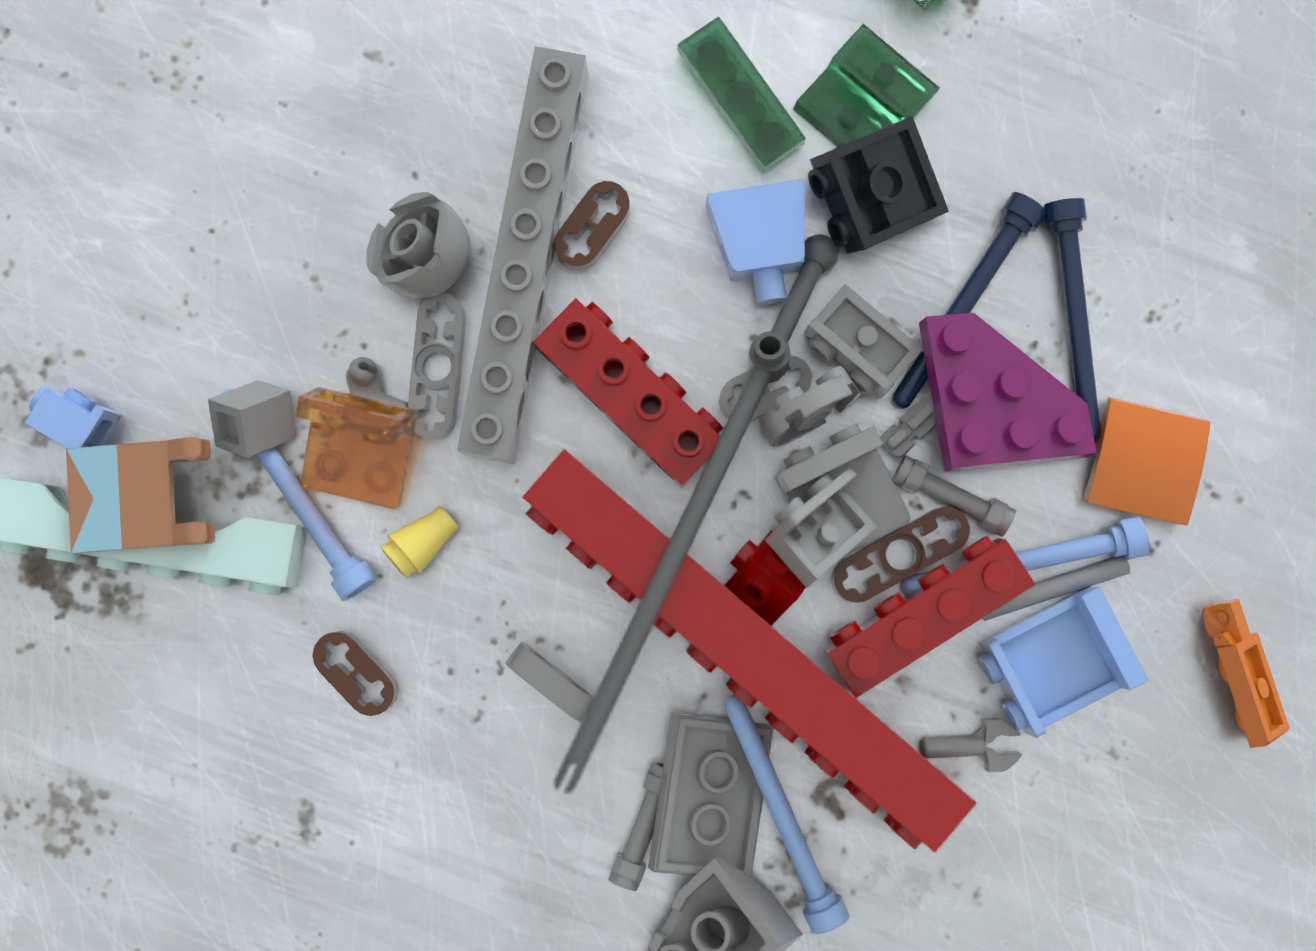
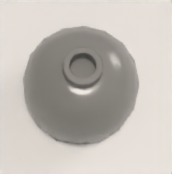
M429 192L413 193L396 202L389 209L395 216L386 227L378 223L373 230L367 247V267L381 284L405 297L432 298L449 289L460 278L470 254V238L466 226L451 206Z

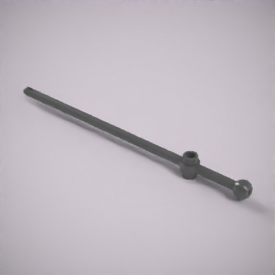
M816 234L805 240L803 266L772 330L760 334L750 345L749 366L751 373L557 772L554 779L556 790L563 783L570 766L577 764L568 781L565 794L575 789L768 383L778 381L789 369L791 355L788 345L789 339L820 275L831 271L839 259L838 246L826 235Z

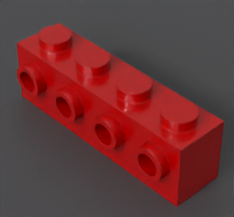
M575 298L533 341L534 346L664 473L682 488L709 460L720 438L719 433L724 429L723 426L703 407L697 413L682 400L687 394L684 388L666 372L658 377L645 364L650 359L649 355L633 339L627 337L622 342L608 329L613 324V321L599 306L591 302L585 307Z
M988 535L979 539L961 552L965 557L964 560L948 570L944 564H941L920 577L917 581L921 588L904 598L900 592L888 597L873 608L877 615L859 626L856 620L829 636L833 643L825 648L826 653L855 698L866 693L1035 585V582L1006 539L996 538L991 541Z

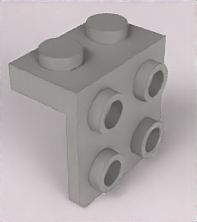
M857 423L831 435L829 438L833 446L816 455L811 446L783 459L787 469L776 475L788 502L790 503L796 497H799L805 504L811 499L805 492L826 473L830 472L836 479L849 467L853 469L857 476L844 489L877 525V528L846 555L906 526L910 521V513L877 450L878 447L883 445V442L875 426L861 432Z

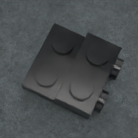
M913 116L810 159L813 170H810L808 174L810 187L816 197L819 199L825 198L832 218L827 222L829 235L837 246H844L847 254L866 250L949 212Z

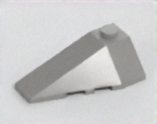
M716 857L677 892L670 905L672 907L670 914L661 930L655 933L648 948L650 949L649 951H785L803 933L771 891L722 858Z

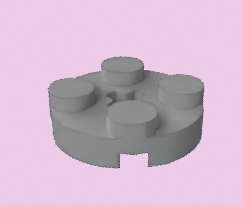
M843 366L833 368L820 376L815 381L818 386L803 393L800 386L783 393L772 402L775 408L758 420L761 425L760 429L771 447L777 442L779 446L787 444L826 423L824 418L833 412L832 406L835 405L839 413H841L860 397L861 393L852 378L847 375Z

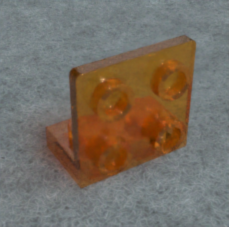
M323 387L315 388L298 397L295 417L311 420L300 482L301 486L396 509L401 505L418 410Z

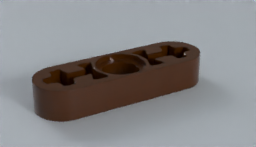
M948 506L939 507L909 522L906 526L841 560L834 567L831 576L834 591L840 598L849 602L859 603L873 598L962 548L970 534L968 519L960 510ZM940 516L944 522L953 520L957 526L951 532L953 541L949 544L943 538L927 544L926 546L933 554L926 558L924 546L920 539L912 533V530L919 527L920 535L925 536L938 528L935 520L937 517ZM898 539L908 542L914 550L913 562L903 570L893 568L886 559L888 546ZM875 551L879 568L889 578L881 583L880 574L875 573L863 581L865 590L862 593H859L855 588L845 589L842 582L848 578L846 568L852 565L856 571H860L873 565V562L867 558V555Z

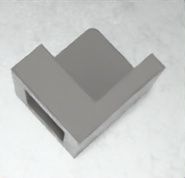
M254 381L208 399L215 446L249 458L290 441L296 436L290 390L261 381Z

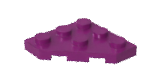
M975 313L927 316L919 322L944 472L1088 458L1097 453L1087 403Z

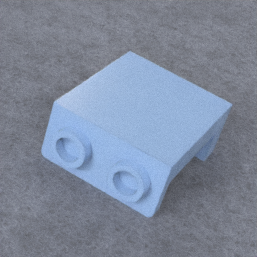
M1087 587L1078 590L978 642L984 652L978 659L985 675L993 685L998 682L1000 683L1008 701L1002 703V706L1010 723L1016 731L1024 729L1026 734L1035 738L1046 733L1045 727L1121 688L1132 690L1149 681L1100 587Z

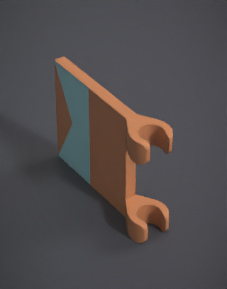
M185 437L165 441L67 448L71 553L213 543L215 541V527L213 523L187 522L176 524L173 462L205 461L210 458L209 440Z

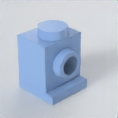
M44 385L31 399L29 405L31 413L24 423L65 448L103 446L122 415L112 409L96 405L97 401L72 387H68L66 392L63 393L56 391L48 385Z

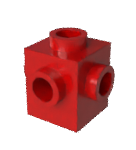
M772 530L769 531L758 545L754 544L750 539L730 561V564L737 570L724 585L770 626L790 608L806 588L765 541L773 532Z

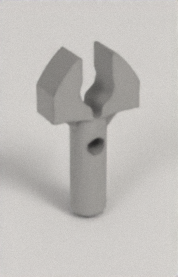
M982 718V728L975 735L924 738L921 743V751L927 759L978 756L984 761L986 771L1005 772L1021 758L1022 753L1018 751L996 753L993 749L986 747V745L992 743L996 737L1001 735L1020 736L1021 734L1012 725L999 718Z

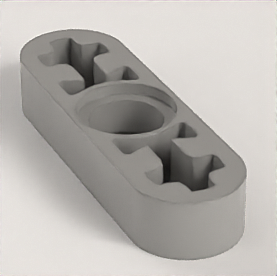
M445 292L432 298H424L418 307L407 421L415 434L430 441H437L447 437L455 427L466 314L460 302L454 296ZM440 304H446L448 311L455 315L454 321L445 322L443 337L446 341L454 339L453 347L438 342L425 344L427 336L437 339V324L429 319L430 313L438 312ZM433 353H443L449 357L451 362L449 374L439 381L429 380L423 373V363ZM421 386L434 391L449 389L447 398L437 394L436 408L440 413L445 414L444 422H436L432 431H427V424L419 420L420 412H428L431 398L427 393L420 395Z

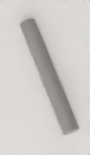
M1125 556L1113 557L1036 582L1034 586L982 619L986 621L1130 574L1129 563Z

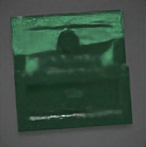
M862 24L832 57L828 67L800 96L793 110L834 145L839 147L910 116H913L915 120L936 95L940 87L865 24Z

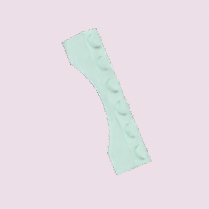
M0 477V551L27 555L29 546L47 548V559L78 563L79 554L98 557L97 567L122 571L129 570L130 562L149 565L147 575L179 579L180 570L199 573L198 583L220 587H229L231 578L250 581L249 591L269 595H280L281 586L297 587L307 534L304 526L244 517L228 527L216 531L215 541L211 544L71 553L68 496L58 486Z

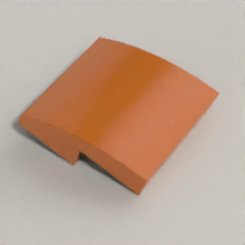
M1108 397L1100 423V437L1095 442V447L1098 450L1083 498L1087 503L1188 526L1204 466L1211 422L1194 416Z

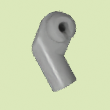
M366 357L354 359L347 370L346 382L355 407L362 412L400 426L407 413L408 402L384 393L377 366L373 360Z

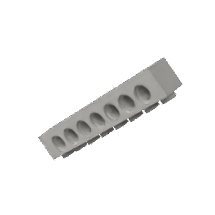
M537 46L534 48L457 451L466 456L514 464L536 352L533 341L539 336L555 252V237L559 231L588 79L586 55Z

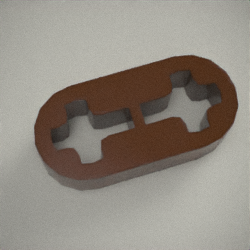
M602 181L594 184L559 229L555 237L554 248L559 261L566 268L573 271H583L591 268L626 223L630 214V200L626 190L621 185L613 181ZM612 195L617 197L616 208L619 210V213L614 215L607 212L600 222L596 224L593 221L599 212L596 200L599 197L603 200H608ZM587 228L590 229L592 233L586 240V245L590 252L586 256L582 253H577L573 258L569 257L570 250L566 240L569 237L578 240Z
M338 631L327 633L317 641L312 654L314 665L353 709L360 714L374 716L385 712L393 706L398 695L396 680L357 637L348 632ZM330 643L335 646L344 643L348 645L349 650L346 652L345 657L355 668L352 672L341 663L333 666L328 663L327 660L332 654L328 648ZM361 674L369 683H374L378 680L383 682L385 687L380 692L384 699L382 704L376 700L369 703L364 702L362 696L365 694L366 689L356 678L358 675Z

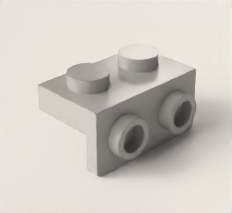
M846 284L842 286L819 315L812 320L804 332L811 339L807 343L809 348L828 363H831L834 359L850 371L848 375L852 378L858 390L867 396H871L874 392L881 398L886 395L923 350L922 347Z
M851 467L836 479L830 472L821 477L805 492L811 498L805 504L799 497L792 500L774 517L780 526L765 539L806 588L877 528V525L844 489L857 476Z

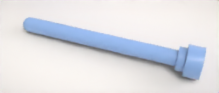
M226 389L222 393L228 392L233 389ZM273 447L256 454L333 568L329 572L334 579L331 582V586L342 601L349 600L372 585L377 580V577L366 561L359 562L356 556L350 557L277 448Z
M1139 516L1117 520L1116 525L1108 527L1107 533L1016 552V555L1026 570L1030 571L1112 553L1114 557L1125 556L1126 560L1148 556L1150 548L1145 525ZM927 572L914 574L901 582L902 591L909 595L921 588L917 580Z
M732 695L725 701V710L807 895L804 898L806 907L803 910L805 919L813 934L832 931L843 925L850 915L841 895L834 894L832 888L825 886L749 710L743 701L736 695Z

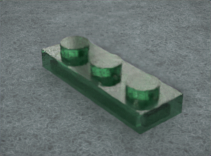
M719 16L677 44V51L763 172L805 143L806 137Z

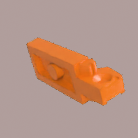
M1239 599L1214 603L1202 609L1206 634L1214 638V646L1218 647L1219 671L1224 681L1229 684L1236 705V722L1240 730L1245 733L1250 748L1268 746L1285 734L1290 727L1258 632L1250 633Z

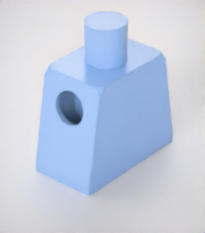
M804 179L707 194V215L730 280L753 279L757 305H769L785 301L787 295L783 274L801 270L804 263Z

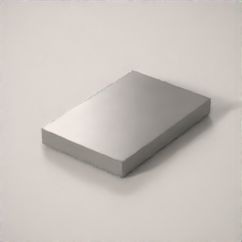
M677 712L671 713L648 869L651 871L695 876L714 858L720 857L748 877H752L763 794L730 719ZM754 722L769 756L773 727L769 724Z

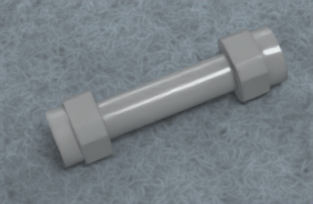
M907 455L902 458L892 478L894 484L899 485L900 488L912 494L920 490L978 519L977 526L991 533L993 532L1001 537L1006 534L1014 520L1015 509L996 498L986 501L928 472L929 465Z
M652 761L643 784V788L647 789L626 848L623 854L617 853L608 878L613 884L632 891H637L644 875L646 863L642 861L654 831L664 765Z

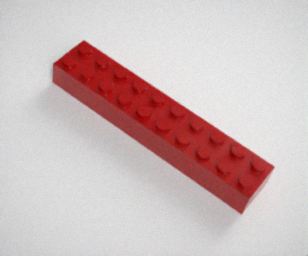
M563 449L522 496L531 505L525 514L552 536L558 529L572 540L565 549L587 568L592 569L599 563L612 575L606 584L629 604L636 596L641 600L670 539L568 451ZM688 554L686 555L653 625L669 638L676 631L691 643L686 649V653L710 674L718 666L729 675L730 678L725 685L748 707L752 709L757 701L770 711L764 717L768 724L790 743L793 744L798 736L808 743L809 746L804 753L828 776L834 779L839 772L844 774L849 779L844 784V787L871 813L875 814L880 807L887 811L888 815L883 821L908 845L916 850L923 842L936 853L977 802Z

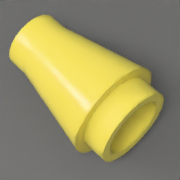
M439 506L431 513L388 534L389 541L380 548L397 570L407 579L415 572L420 575L447 540L459 530V527L450 515Z

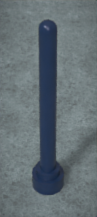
M1012 192L1001 209L1003 214L1000 220L1002 228L945 315L971 313L1019 237H1026L1029 231L1035 232L1043 221L1047 211L1041 204L1025 194ZM924 350L918 355L893 394V402L899 408L910 406L928 379Z
M1069 198L1052 201L1043 205L1047 211L1045 225L1051 227L1052 235L1058 238L1075 393L1088 405L1094 442H1097L1100 437L1101 426L1078 232L1083 231L1082 222L1087 220L1084 198Z

